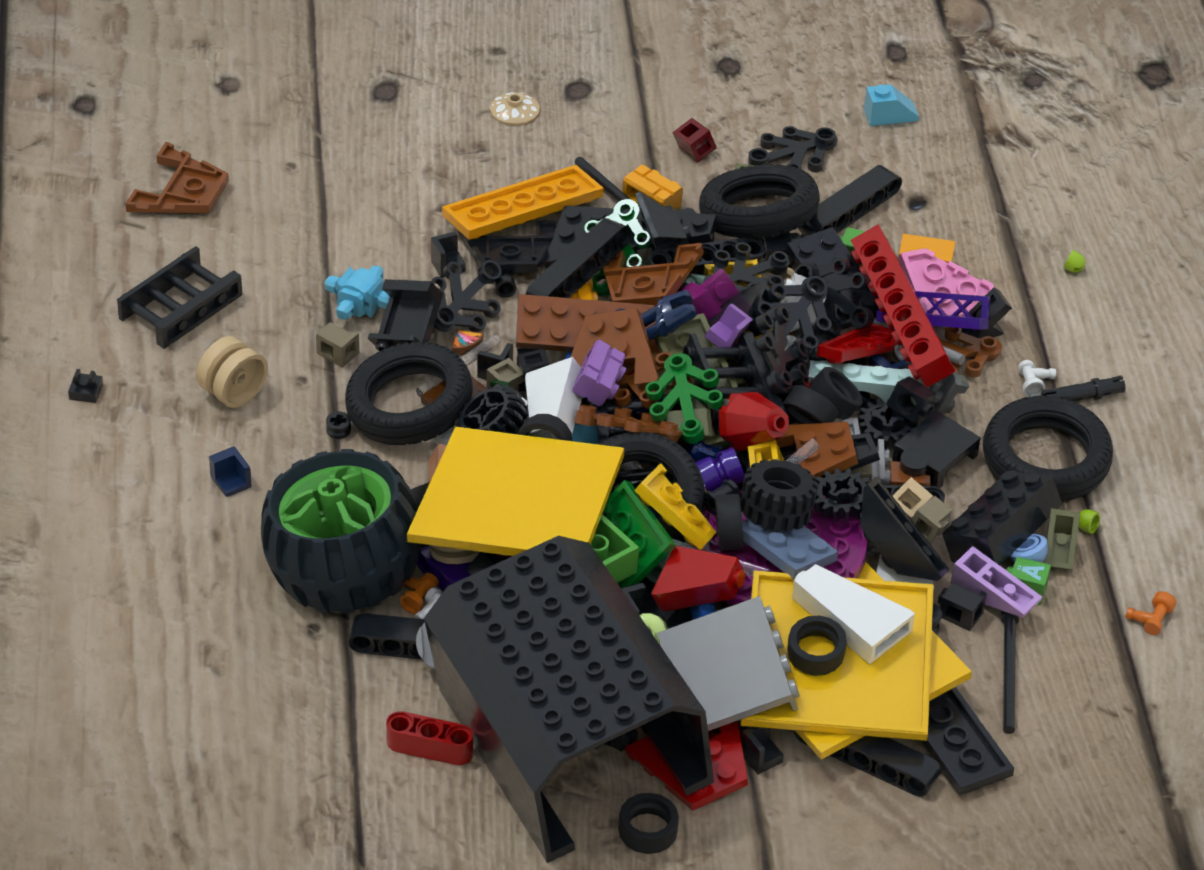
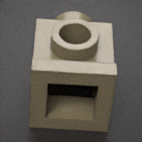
M329 322L316 333L317 354L340 367H344L360 353L359 333L356 331L349 333L344 328Z
M934 496L915 512L911 520L928 542L932 544L937 535L940 536L949 526L950 522L947 520L951 516L952 509Z

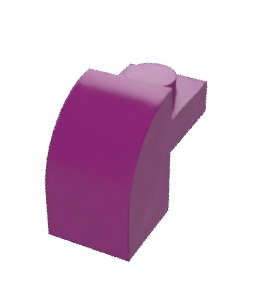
M719 269L701 285L690 282L680 290H688L693 299L692 305L695 306L697 315L704 313L707 320L722 311L720 307L739 292L727 273L722 269Z

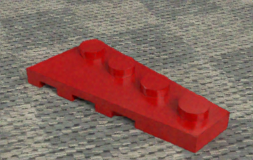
M872 324L867 329H854L818 345L817 356L827 358L829 363L841 364L844 361L894 351L897 343L891 332L895 329L890 330L888 327Z

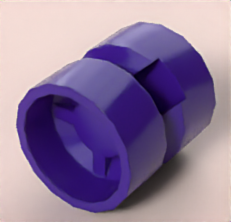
M733 447L719 452L716 459L709 456L696 462L706 491H714L721 486V482L725 479L732 480L736 485L744 482L745 474Z

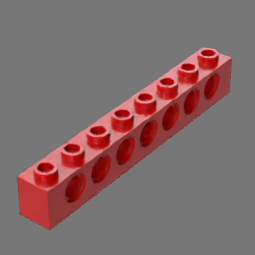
M879 224L851 239L855 248L851 254L858 266L863 264L859 267V270L871 280L868 287L874 298L879 296L875 299V302L882 314L887 312L883 318L890 330L895 328L891 333L898 346H904L900 348V352L907 364L912 362L908 367L915 380L921 378L924 385L929 387L956 372Z

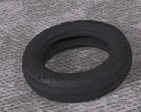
M762 164L737 168L713 178L701 192L699 210L700 214L716 215V233L734 238H764L765 236L771 237L779 235V233L790 232L810 221L817 212L820 195L814 178L804 170L779 164ZM761 195L789 197L777 203L756 207L730 205L741 199Z
M429 342L402 343L373 354L358 366L348 381L345 405L351 422L367 438L387 445H412L436 438L437 435L440 436L455 426L454 421L458 419L457 413L463 410V404H467L470 401V397H472L473 383L468 367L452 350ZM428 374L439 377L446 382L444 391L436 400L414 411L391 413L377 409L372 405L374 396L383 386L403 376Z
M1054 396L1025 397L1005 405L992 417L983 438L985 461L997 480L1001 478L1003 473L1011 470L1021 473H1039L1040 475L1053 476L1061 501L1082 497L1097 488L1107 476L1113 459L1112 440L1104 423L1086 407L1078 403L1075 404L1071 400L1060 399V397ZM1051 428L1065 432L1078 440L1084 447L1087 456L1082 462L1069 468L1045 469L1031 465L1019 458L1012 451L1009 441L1014 435L1027 429Z
M628 432L613 436L598 444L624 448V458L621 464L631 461H647L657 465L661 463L683 490L681 495L685 502L695 505L703 513L705 487L701 472L690 454L676 442L654 433ZM666 522L661 524L677 546L686 541L684 536L674 526Z

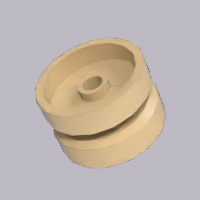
M233 336L222 337L205 351L199 361L196 371L197 383L209 394L215 395L227 407H241L251 401L262 388L268 373V363L262 355L250 349L240 339Z

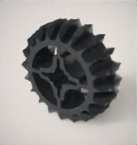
M496 384L493 388L487 386L485 391L481 392L478 390L476 396L470 397V401L467 404H463V410L457 413L458 419L454 421V425L462 428L517 434L519 428L525 423L524 419L528 416L526 413L527 406L518 391H515L507 384L502 386Z

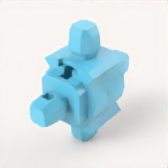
M374 265L368 270L360 268L355 271L349 267L342 277L329 276L325 280V289L338 295L336 308L338 318L346 320L352 315L361 317L365 314L371 318L379 308L386 309L390 296L382 290L384 284V271L382 267Z

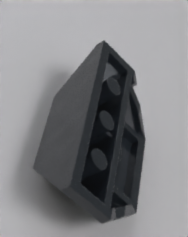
M876 477L863 489L860 525L867 542L878 549L886 566L893 569L897 574L933 581L940 580L950 570L948 566L941 560V557L895 498L882 485L881 481Z

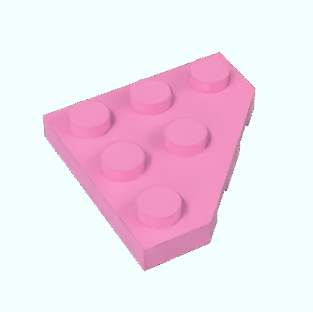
M926 248L900 254L899 261L914 291L985 296L994 287L993 283L985 279L981 281L969 275V271L951 261L947 263L935 257V253ZM922 297L919 300L925 313L933 307L926 297ZM933 298V299H934L936 302H938L941 298ZM947 299L940 306L947 315H952L959 308L952 299ZM959 300V301H960L962 304H964L967 300ZM973 301L966 307L967 311L969 312L979 301ZM935 310L932 314H939V312ZM961 312L958 316H965V315L963 314V312Z

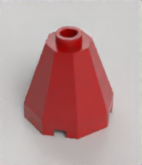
M758 392L732 393L727 399L730 400L727 406H722L719 410L720 436L725 441H729L731 443L729 446L733 447L735 451H747L749 446L778 440L783 437L789 428L788 415L783 409Z

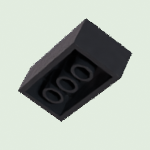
M1014 470L1003 473L1001 478L986 489L984 494L969 505L968 509L952 521L951 525L942 533L951 561L956 563L973 546L1000 566L1050 517L1051 508L1059 509L1062 506L1053 476L1040 475L1039 473H1021Z

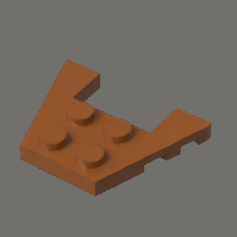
M165 142L157 154V164L174 167L177 170L160 195L134 189L125 203L126 212L210 213L229 182V175L227 172L204 160L198 162L191 158V154L187 151L179 152L174 149L173 144Z
M702 243L678 245L674 263L624 267L626 257L624 250L620 251L603 267L612 301L657 305L658 299H663V296L676 293L703 255Z
M636 308L585 316L571 357H574L580 367H582L585 357L595 341L601 340L610 345L611 349L615 348L625 354L623 364L635 363L634 385L637 388H645L648 383L659 380L661 376L658 374L657 363L648 343L650 341L641 313Z
M848 422L789 425L783 437L776 440L779 448L796 444L801 467L809 470L815 478L823 476L825 471L834 474L835 468H839L840 472L859 464Z

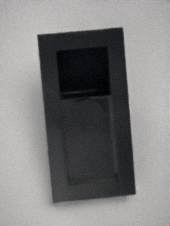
M993 287L985 295L990 296L988 329L961 328L962 333L976 338L986 336L997 337L1004 334L997 322L1012 307L1000 290ZM979 301L969 311L972 317L981 318L982 301Z

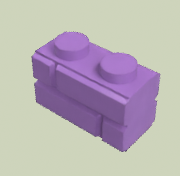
M596 340L585 357L572 388L573 392L583 398L587 397L588 401L597 406H602L607 398L612 400L619 388V385L615 382H619L626 371V367L622 366L625 354L615 348L611 349L610 345L601 340Z

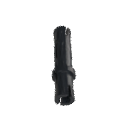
M1122 375L1101 380L1093 378L1090 382L1042 390L1041 396L1060 397V399L1064 398L1073 402L1091 398L1099 400L1102 399V396L1124 393L1126 385Z

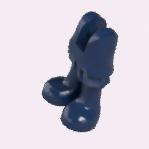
M688 290L663 296V299H658L656 306L641 313L645 327L656 321L654 325L646 328L649 341L660 334L662 337H666L669 333L673 334L676 329L697 316L696 308L692 305V296Z

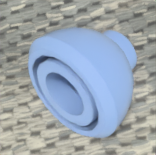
M1032 534L1010 555V558L1014 563L1017 556L1042 563L1048 553L1047 539L1042 535Z

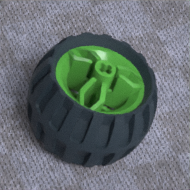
M341 449V451L329 453L324 451L316 453V456L306 460L301 459L295 462L284 474L281 473L274 480L272 489L268 490L263 504L261 541L271 572L281 587L294 600L304 607H313L318 612L329 613L332 611L345 614L353 613L358 609L372 608L379 605L382 600L396 595L401 590L405 581L410 580L416 568L421 544L407 542V532L418 510L415 497L401 474L387 460L382 461L376 454L371 452H355L353 449Z

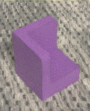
M730 304L720 320L709 328L705 338L717 347H734L738 344L741 333L746 332L753 319L734 304Z

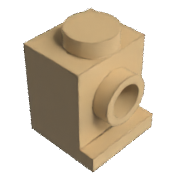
M911 477L893 497L910 519H912L915 512L929 501L933 495Z

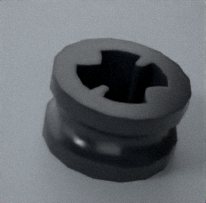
M336 411L327 416L326 432L330 437L342 439L350 435L351 420L347 413Z

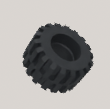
M771 459L770 461L762 460L760 463H754L751 465V468L746 470L740 498L741 511L744 512L743 515L746 518L751 519L752 523L759 524L766 529L792 531L793 528H803V525H807L812 518L818 490L817 479L814 475H811L809 470L802 468L801 465L796 463H790V461Z

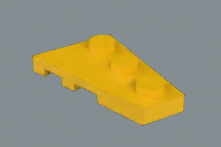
M660 463L634 491L646 505L652 506L667 524L674 526L689 544L701 550L715 535L716 531L695 505L685 502L681 495L683 490L677 483L672 485L664 476L667 470Z

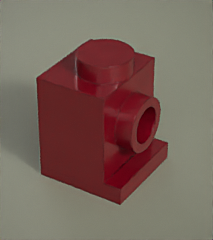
M693 118L672 132L678 147L692 156L697 163L717 149L710 130Z

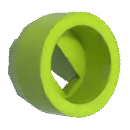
M1072 250L1063 269L1072 273H1079L1084 269L1086 260L1081 253Z
M1089 509L1080 511L1078 528L1093 534L1099 526L1100 513Z

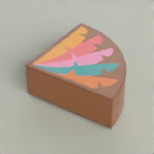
M457 329L451 350L457 355H462L467 350L475 347L477 349L483 343L484 333Z

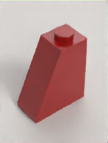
M676 546L671 551L651 595L660 611H671L735 598L739 588L744 585L746 574L737 557Z

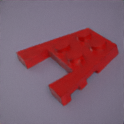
M737 721L716 728L719 734L709 738L714 783L687 796L647 737L625 747L628 758L632 761H637L643 766V770L646 773L660 780L669 792L692 811L748 785Z

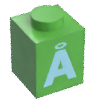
M1017 556L1014 566H1008L1007 571L1041 595L1043 600L1048 585L1051 565Z

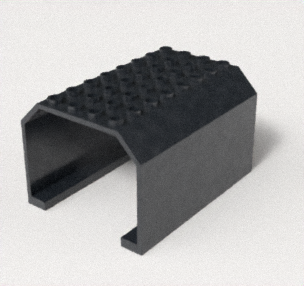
M558 535L447 586L424 617L439 690L460 724L472 729L473 745L547 863L575 850L572 838L542 793V789L560 766L574 757L637 727H641L686 796L714 783L706 711L590 543Z

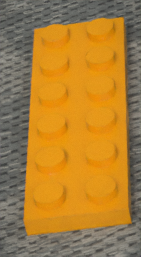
M573 165L442 206V216L467 239H476L485 234L501 231L504 228L523 224L526 221L561 211L564 205L576 206L582 203H589L603 197L604 188L577 165Z

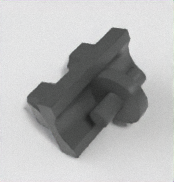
M954 372L927 387L936 393L932 402L935 406L931 414L936 410L942 414L950 413L955 407L954 398L957 393L964 394L969 388V384L963 375H958Z

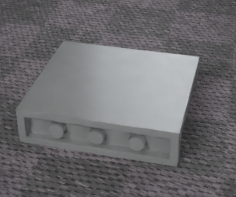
M760 596L657 633L662 649L706 711L708 731L790 702L794 711L798 710L795 698L799 697L800 694L795 680H789L787 673L792 672L786 654L781 655L779 648L784 647L778 629L773 631L771 624L776 623L771 606L765 607Z

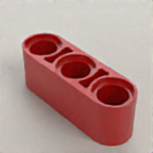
M402 711L390 714L386 720V741L392 751L453 765L467 764L473 758V732L466 725Z

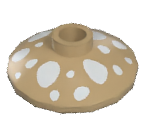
M521 92L503 93L495 97L490 104L492 117L500 123L512 126L525 125L534 121L540 111L538 101L532 96Z

